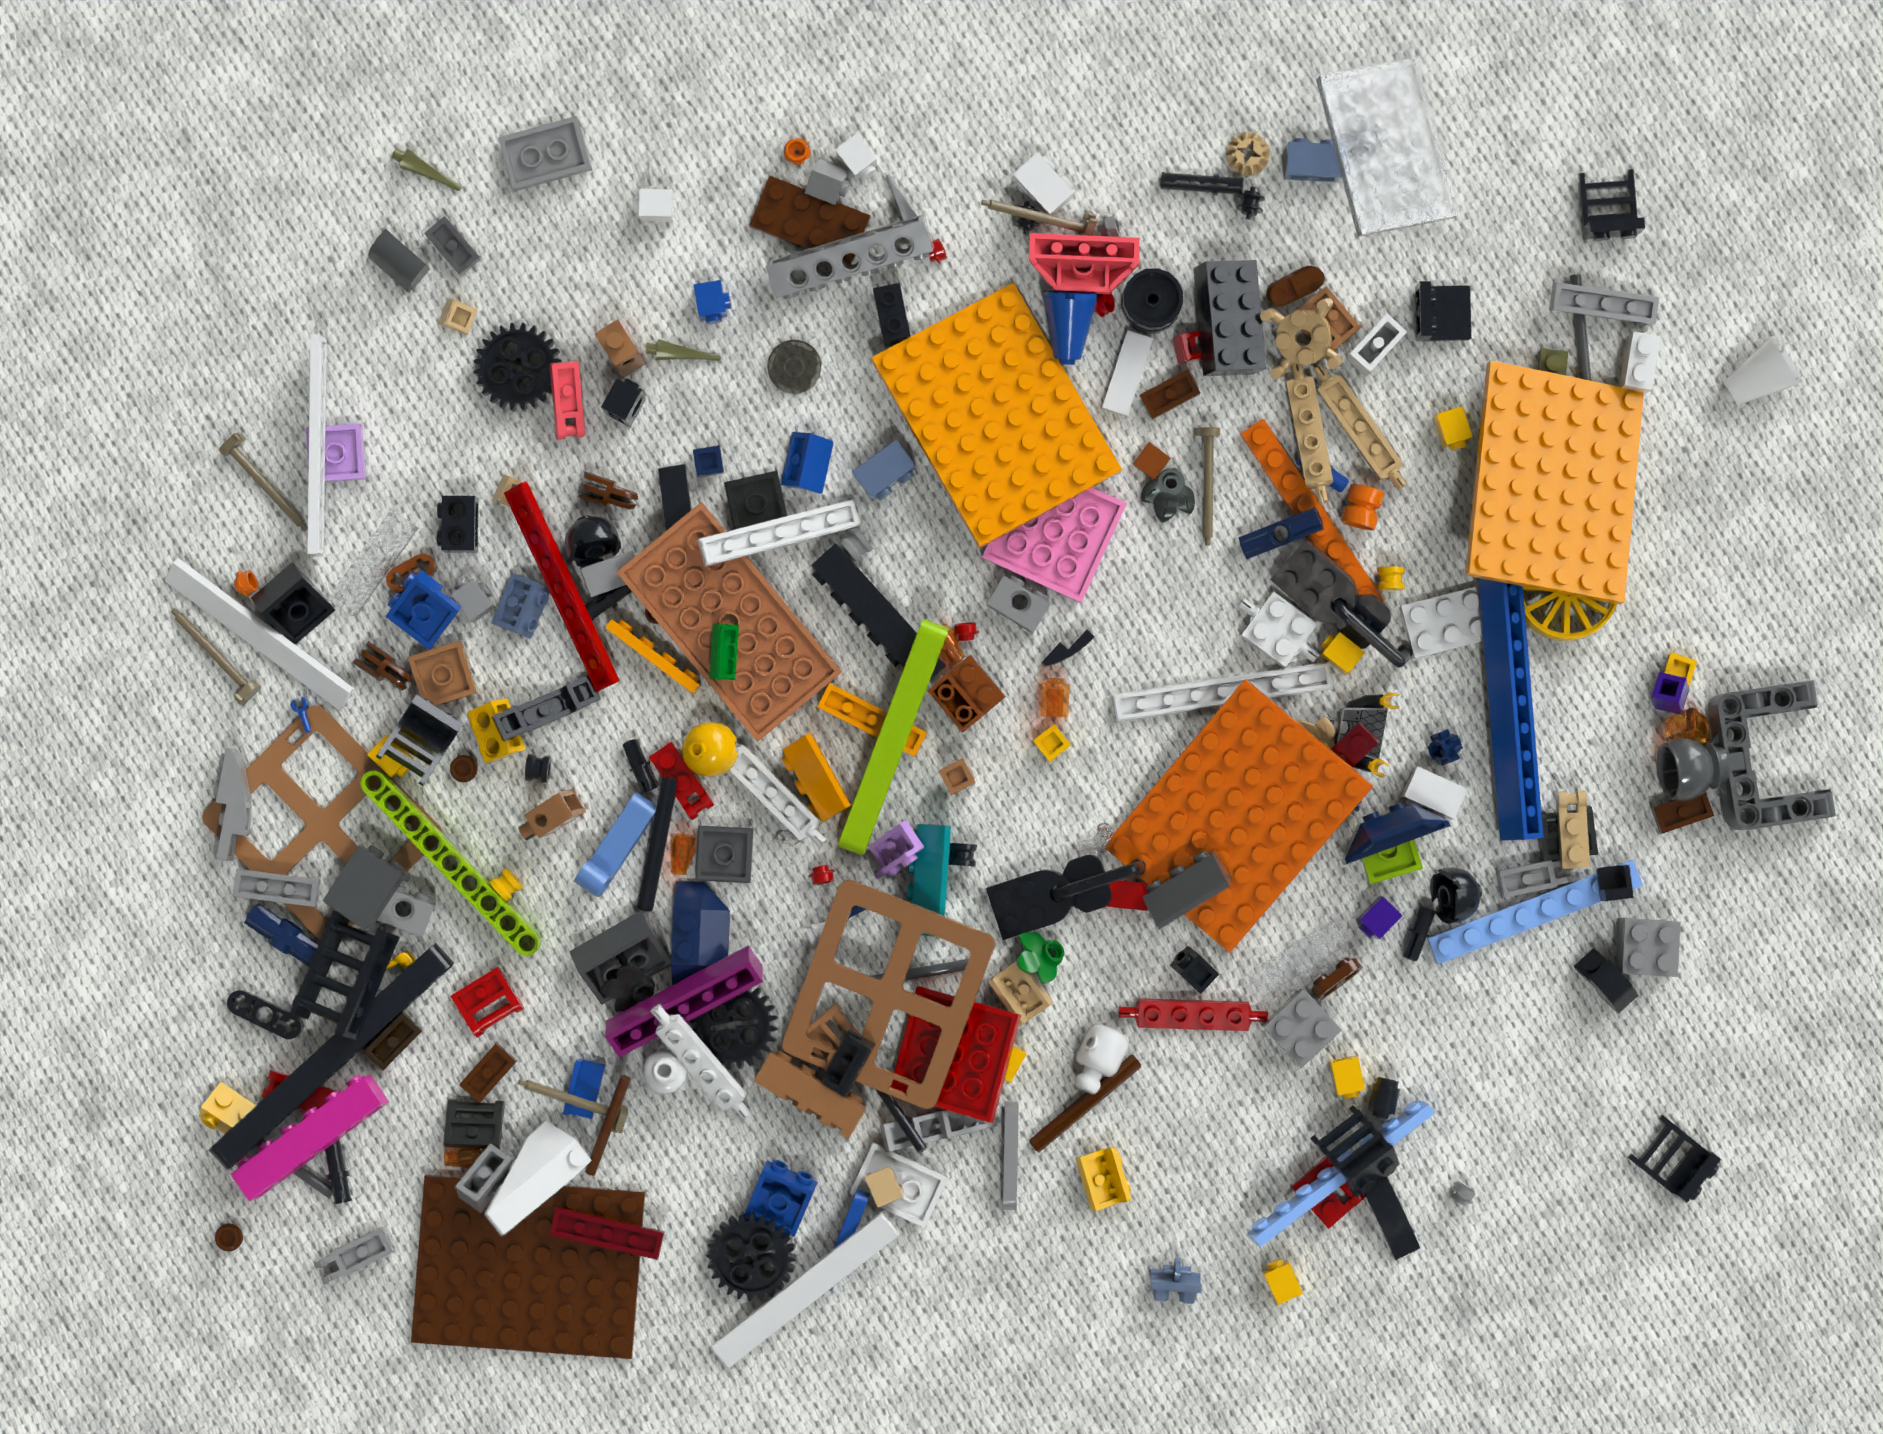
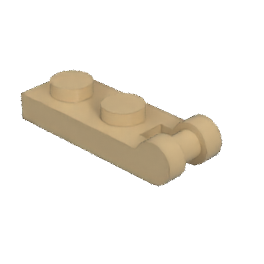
M1578 790L1574 794H1567L1566 791L1556 792L1561 869L1590 867L1586 810L1587 795L1585 790ZM1576 804V813H1567V805Z

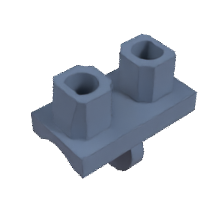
M1175 1257L1174 1265H1163V1270L1151 1269L1150 1284L1155 1301H1168L1169 1291L1180 1292L1179 1300L1182 1303L1193 1304L1197 1293H1201L1200 1273L1191 1272V1267L1181 1266V1258Z

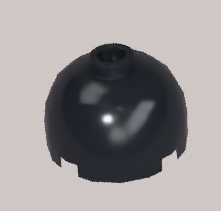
M585 515L578 518L568 529L565 536V548L570 563L575 561L577 566L586 567L604 561L600 557L611 552L614 557L621 549V541L615 527L606 519Z
M1460 868L1437 870L1439 873L1433 874L1431 878L1430 893L1432 903L1436 898L1438 899L1440 910L1436 911L1438 918L1447 924L1457 923L1470 918L1475 914L1480 904V898L1482 897L1481 886L1466 870Z

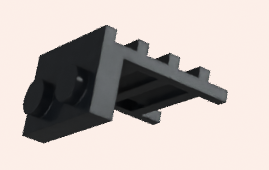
M1634 169L1627 170L1628 180L1586 183L1585 173L1578 174L1583 240L1604 241L1609 240L1611 237L1632 239L1636 238L1645 229L1644 217L1638 218ZM1629 188V197L1587 200L1586 191ZM1630 204L1631 213L1588 216V207Z
M416 694L376 757L381 760L384 754L420 776L422 779L418 784L424 786L460 731L463 723L459 722L452 714L445 713L434 706L430 700ZM401 730L402 732L406 733L407 735L414 738L421 744L436 752L437 756L435 757L431 755L424 749L420 748L413 742L398 734V732ZM392 742L428 764L429 768L427 769L390 746Z
M1353 1105L1349 1108L1353 1114L1322 1139L1319 1140L1315 1135L1310 1139L1344 1176L1350 1192L1357 1198L1362 1193L1369 1192L1375 1183L1384 1176H1390L1400 1164L1393 1145L1389 1144L1384 1136L1374 1128L1373 1124L1363 1116V1113ZM1359 1122L1363 1124L1361 1128L1331 1151L1327 1149L1329 1145ZM1371 1133L1374 1136L1341 1162L1337 1160L1338 1157Z
M1661 1114L1658 1119L1665 1124L1662 1131L1639 1159L1631 1153L1627 1158L1675 1197L1687 1203L1689 1200L1693 1201L1701 1193V1185L1706 1178L1710 1179L1716 1174L1719 1169L1717 1164L1721 1161V1158L1703 1148ZM1673 1130L1679 1136L1651 1170L1645 1163ZM1683 1142H1688L1691 1148L1665 1180L1658 1175Z

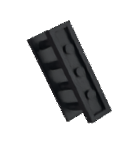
M333 910L331 917L326 921L325 931L301 988L293 999V1007L290 1014L308 1020L310 1014L313 1013L337 1023L334 1033L357 1040L400 937L379 928L375 935H371L349 926L350 920ZM343 936L369 945L370 948L364 961L337 951ZM333 961L359 972L353 987L326 977ZM322 987L348 998L342 1013L316 1003Z

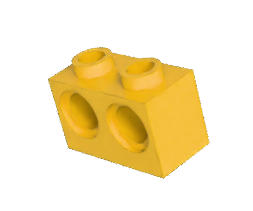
M508 698L488 702L467 712L470 726L474 731L479 751L483 756L485 764L502 760L526 750L521 736L503 742L493 722V715L511 708Z

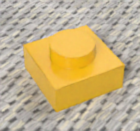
M1671 652L1668 655L1663 673L1687 678L1688 686H1690L1697 661Z
M1055 724L1033 740L1048 762H1051L1071 746Z

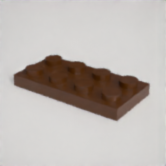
M769 175L749 224L750 228L807 250L865 232L871 215L838 202L834 205L806 194V189ZM848 253L844 255V261L852 264L855 254Z

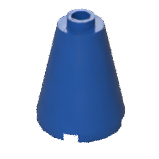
M1044 291L1043 301L1053 356L1055 359H1059L1060 364L1075 365V360H1080L1083 354L1097 303V294Z

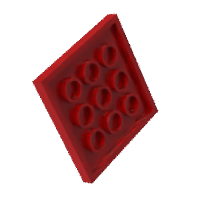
M917 986L915 991L916 995L946 1007L952 1006L955 998L953 995ZM974 1002L940 1096L934 1105L935 1107L985 1122H994L1021 1014ZM909 1014L894 1073L922 1083L942 1033L941 1027ZM894 1079L890 1087L906 1093L909 1085Z

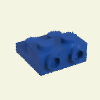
M421 570L417 575L411 573L404 581L402 586L406 589L401 595L397 592L390 600L388 606L391 609L385 617L430 650L462 607L441 591L443 588L441 584Z
M767 1160L744 1214L746 1217H750L751 1212L755 1211L756 1218L760 1219L761 1215L766 1213V1221L768 1222L775 1217L776 1222L774 1226L779 1227L784 1224L783 1233H791L795 1237L818 1182L814 1181L813 1176L806 1171L796 1173L789 1170L787 1164L783 1161L773 1160L770 1162Z

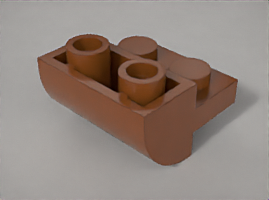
M969 655L927 690L962 733L1006 697L972 655Z

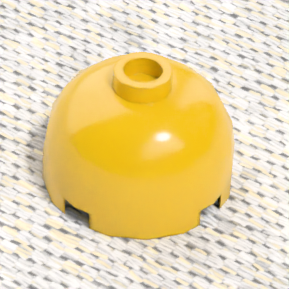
M705 722L694 726L686 733L682 742V755L685 764L691 771L701 776L715 777L726 774L734 766L738 757L735 742H737L736 736L729 727L722 723Z

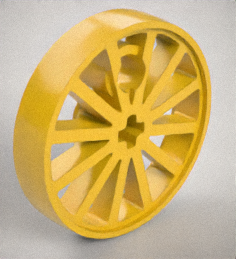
M1523 586V590H1528V591H1545V590L1534 589V588H1529V587H1524V586ZM1551 592V594L1529 606H1526L1524 600L1526 624L1545 638L1556 641H1575L1588 637L1601 629L1614 613L1617 604L1608 603L1606 609L1592 599ZM1554 599L1550 610L1540 624L1531 615L1530 611ZM1579 602L1587 605L1602 616L1596 624L1591 626ZM1560 606L1562 609L1561 633L1547 628ZM1570 607L1576 613L1584 631L1570 633Z

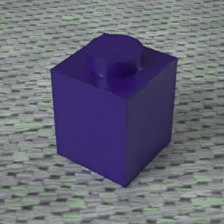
M1659 672L1652 694L1654 708L1682 715L1689 693L1687 678Z
M1379 896L1356 920L1361 923L1358 927L1360 931L1369 939L1373 936L1376 939H1381L1403 915L1383 896Z

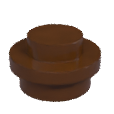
M467 755L457 756L450 765L452 777L459 782L465 783L473 780L478 772L476 761Z
M224 1224L216 1231L215 1242L223 1251H234L243 1242V1232L236 1224Z

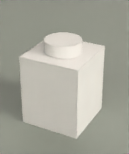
M857 133L835 149L836 156L845 168L849 170L855 181L860 177L864 180L876 171L877 159Z
M639 189V197L634 198V213H639L641 221L674 222L673 190Z

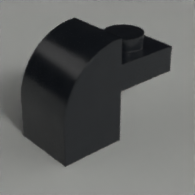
M1594 948L1574 965L1575 970L1595 988L1600 998L1618 1014L1639 996L1625 975Z

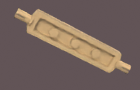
M1292 363L1291 367L1294 378L1286 381L1305 486L1306 488L1315 489L1317 504H1322V493L1325 504L1329 502L1326 487L1333 483V476L1313 376H1304L1303 366L1298 365L1297 371L1296 364Z
M1323 364L1313 369L1322 382L1317 393L1379 480L1389 477L1397 491L1407 485L1398 472L1403 465L1402 461L1342 376L1338 374L1331 377Z

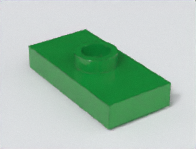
M713 624L709 679H736L739 625Z

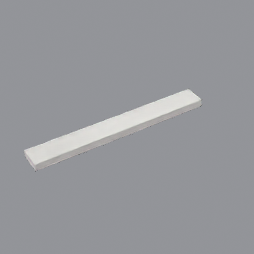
M310 334L307 554L313 557H323L327 340L320 334Z
M179 558L173 562L165 582L339 711L346 705L354 690L352 686Z
M1324 662L1113 694L1116 722L1222 706L1245 678L1270 699L1333 689L1330 663Z
M880 1212L713 1343L711 1348L726 1366L730 1368L895 1239L899 1232L884 1214Z

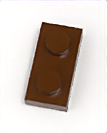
M1187 369L1140 394L1139 398L1151 420L1197 397L1201 393Z
M1706 792L1690 801L1672 800L1651 808L1660 834L1714 816Z
M496 1043L459 1085L477 1102L481 1103L516 1064L517 1060L501 1045Z

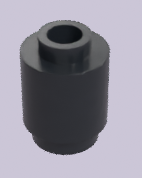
M1377 1077L1376 1083L1372 1085L1368 1109L1373 1110L1372 1116L1388 1119L1389 1114L1395 1115L1400 1093L1398 1088L1399 1081Z

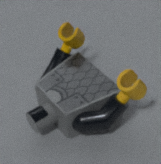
M1388 692L1384 695H1364L1349 701L1346 708H1341L1338 719L1326 717L1334 725L1335 744L1359 721L1380 740L1353 768L1372 772L1380 778L1386 776L1378 772V768L1383 764L1389 766V764L1379 759L1388 709H1398L1400 707L1390 703L1393 696H1400L1398 693Z

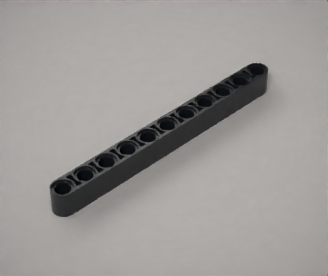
M437 943L433 944L374 998L357 1040L335 1033L208 1151L227 1171L230 1170L388 1026L402 1011L455 964Z

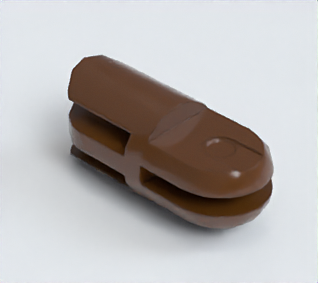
M1316 266L1302 267L1272 282L1266 290L1267 300L1270 304L1277 307L1299 300L1317 291L1323 285L1325 280L1324 273Z
M584 472L583 477L585 479L607 485V487L604 488L592 483L581 482V489L601 495L603 499L582 492H578L577 498L605 507H609L610 504L630 510L636 507L635 503L614 497V494L638 500L637 493L616 486V481Z
M368 641L365 645L382 657L384 661L381 662L363 649L359 655L377 667V671L357 658L352 663L376 680L382 681L385 679L396 688L405 690L407 686L389 674L390 670L411 683L412 677L395 665L393 657Z

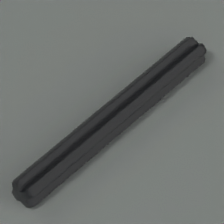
M663 777L637 905L638 909L642 911H652L654 908L678 786V780L672 777Z

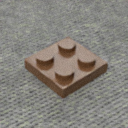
M462 641L453 642L408 657L420 697L430 700L434 706L437 707L478 693Z

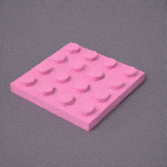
M1091 488L989 543L982 555V559L1082 603L1127 503L1095 488Z

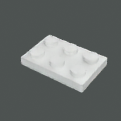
M1479 586L1400 606L1414 659L1484 641Z
M873 1142L850 1194L855 1195L857 1189L871 1193L865 1179V1174H872L890 1166L898 1184L902 1188L904 1197L880 1208L925 1228L948 1177L894 1151L885 1152L884 1146ZM871 1193L868 1202L876 1205Z

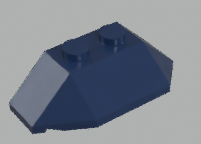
M1404 802L1388 807L1390 813L1382 816L1379 815L1378 811L1362 817L1363 823L1357 824L1341 859L1342 863L1346 865L1450 827V823L1448 820L1413 804L1405 806Z
M677 881L671 952L672 985L718 962L729 954L730 910L705 882Z

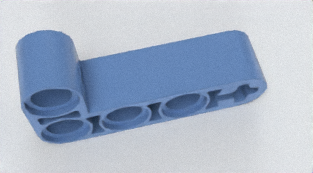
M636 792L590 861L583 865L574 882L594 896L600 897L654 818L657 805Z

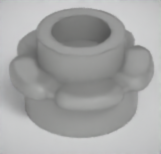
M1104 215V221L1100 222L1102 236L1120 237L1121 232L1117 217L1115 215L1110 217Z
M1459 1181L1456 1182L1454 1187H1450V1190L1453 1192L1451 1198L1463 1206L1467 1202L1473 1204L1472 1199L1476 1193Z

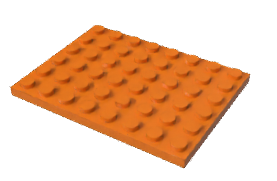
M1245 678L1103 847L1124 865L1131 864L1135 859L1143 860L1146 864V870L1143 874L1137 876L1149 884L1157 879L1161 882L1170 877L1169 872L1183 864L1184 868L1194 862L1192 857L1201 851L1206 850L1209 853L1215 850L1232 877L1231 884L1228 888L1184 915L1230 953L1374 785Z

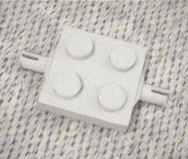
M1273 592L1266 602L1258 608L1246 598L1238 606V608L1251 616L1248 626L1240 636L1282 668H1286L1292 658L1299 653L1312 661V663L1320 654L1307 645L1309 635L1315 629L1317 623L1276 592Z

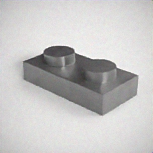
M445 216L424 233L460 276L481 260L479 255Z

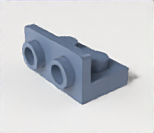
M511 573L491 623L531 639L538 627V621L543 608L549 599L550 592L548 587Z

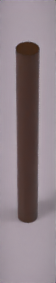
M621 1075L590 1156L592 1161L585 1170L588 1175L594 1176L597 1172L630 1084L631 1078L629 1076Z

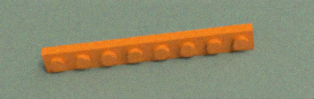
M1264 418L1243 431L1240 436L1293 516L1314 507L1317 508L1324 530L1307 536L1309 540L1352 577L1357 586L1358 595L1372 594L1383 602L1384 599L1321 504H1317V498L1311 489L1306 488L1305 480Z

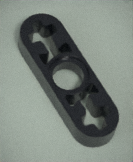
M246 990L234 991L227 999V1007L231 1013L284 1039L296 1038L303 1031L304 1024L300 1017L294 1016L289 1011ZM243 995L245 997L244 1002L249 1005H254V1002L257 1001L258 1004L253 1008L252 1016L248 1015L251 1009L247 1007H241L238 1010L234 999L241 998ZM264 1006L269 1007L273 1012L272 1019L267 1023L262 1022L258 1017L259 1010ZM279 1013L283 1014L280 1020L284 1022L294 1020L293 1026L297 1028L296 1031H291L287 1034L285 1026L277 1024L276 1028L273 1027L279 1018Z

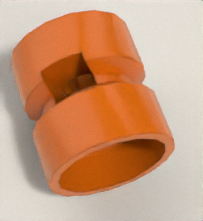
M1350 484L1347 495L1350 505L1344 507L1340 522L1359 529L1374 531L1379 517L1375 510L1380 509L1385 493L1373 487Z

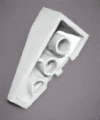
M547 1121L541 1123L524 1139L519 1155L510 1165V1171L505 1181L497 1189L485 1212V1215L500 1235H504L572 1180L592 1161L575 1138Z

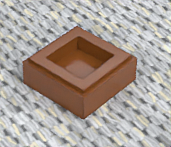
M1148 442L1132 465L1152 480H1155L1171 458Z

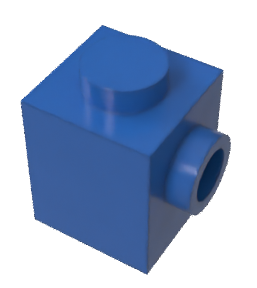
M721 280L693 284L698 315L701 321L706 320V324H715L722 322L723 317H728L726 309H731L729 292H723Z

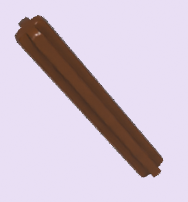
M1130 1055L1121 1063L1119 1070L1114 1076L1104 1077L1100 1080L1101 1086L1096 1094L1086 1092L1029 1140L1030 1145L1035 1151L1041 1152L1137 1072L1142 1066L1134 1055Z

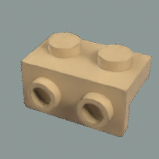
M1017 961L989 980L993 994L1001 999L1007 1011L1021 1014L1019 1026H1022L1029 1019L1054 1003L1034 973L1029 974L1021 971L1017 966Z

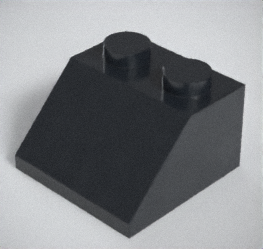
M293 562L251 597L260 614L295 645L335 611V608Z

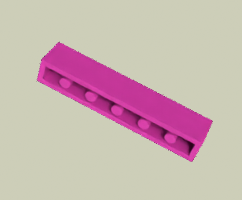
M360 1074L353 1077L346 1083L348 1088L341 1093L335 1091L324 1099L326 1104L319 1109L314 1107L302 1115L304 1120L299 1124L295 1125L292 1123L280 1131L282 1136L276 1141L270 1139L258 1148L260 1152L254 1157L249 1155L236 1164L238 1169L233 1171L231 1176L247 1200L252 1201L262 1197L387 1105L389 1100L371 1075L361 1077Z

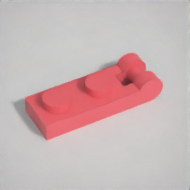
M579 362L549 363L555 437L557 440L566 439V436L573 435L575 438L584 437L585 427ZM565 418H573V425H565Z

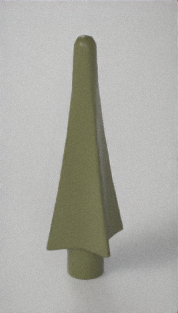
M397 148L394 150L391 158L400 162L399 166L401 169L430 178L457 191L461 190L459 184L435 170L408 148L405 153Z
M658 339V344H646L645 354L656 355V360H721V356L718 354L690 349Z

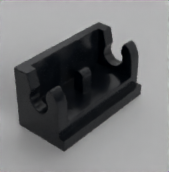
M849 1029L824 1073L822 1083L845 1097L853 1087L876 1044Z

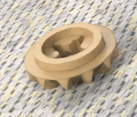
M1243 132L1234 136L1226 151L1227 162L1231 169L1243 176H1253L1260 173L1267 166L1270 157V149L1266 140L1258 136L1257 133ZM1250 144H1253L1252 153L1258 157H1250L1246 164H1244V154L1240 150H1246Z

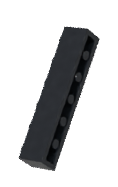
M835 543L811 565L815 570L812 576L821 586L825 583L828 584L833 590L830 596L841 607L845 603L851 610L848 614L857 626L859 627L861 624H864L870 631L867 637L877 647L882 644L888 651L885 654L886 658L895 667L900 664L904 669L917 632ZM940 658L937 660L930 681L946 668V664Z

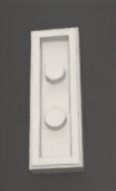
M1127 330L1102 409L1128 417L1153 338Z

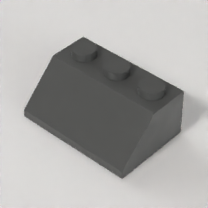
M1206 850L1201 851L1192 857L1194 862L1184 868L1183 864L1169 872L1170 877L1161 882L1157 879L1145 887L1147 891L1143 894V900L1158 930L1230 886L1232 877L1215 850L1209 853Z
M642 910L569 951L579 975L601 1005L613 999L603 995L600 989L607 980L617 977L618 968L633 966L638 968L642 975L651 977L671 966L670 956Z

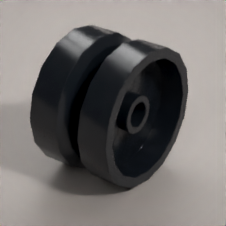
M1150 268L1136 273L1127 282L1121 300L1122 313L1126 322L1136 331L1145 334H1158L1169 329L1177 320L1182 308L1183 290L1178 280L1172 274L1162 269ZM1152 297L1157 299L1156 304H1150L1148 300H1151Z

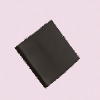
M402 1011L388 1026L362 1048L363 1053L384 1070L422 1032V1029Z

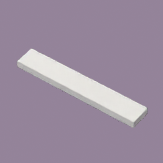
M852 499L700 538L697 542L704 566L707 567L861 526L854 500Z

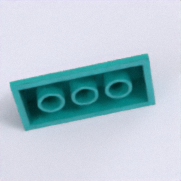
M917 824V829L913 830L924 848L916 853L918 859L909 864V873H914V884H908L907 901H912V904L945 916L951 826ZM922 933L923 936H933L928 933Z

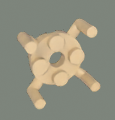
M1325 298L1317 303L1316 311L1298 310L1286 317L1273 308L1261 312L1260 318L1262 321L1271 320L1278 325L1275 343L1280 353L1284 356L1279 365L1270 372L1273 379L1284 376L1292 363L1309 365L1325 358L1330 369H1335L1342 365L1343 358L1330 349L1332 343L1331 331L1328 321L1324 318L1333 306L1332 299ZM1302 329L1307 330L1311 334V341L1308 345L1301 344L1297 339V334Z

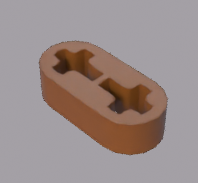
M419 554L392 568L386 576L388 587L396 592H404L405 587H401L398 584L393 585V581L396 579L395 574L398 573L403 576L407 573H413V570L420 566V560L430 562L426 574L432 577L437 567L435 560L426 554Z

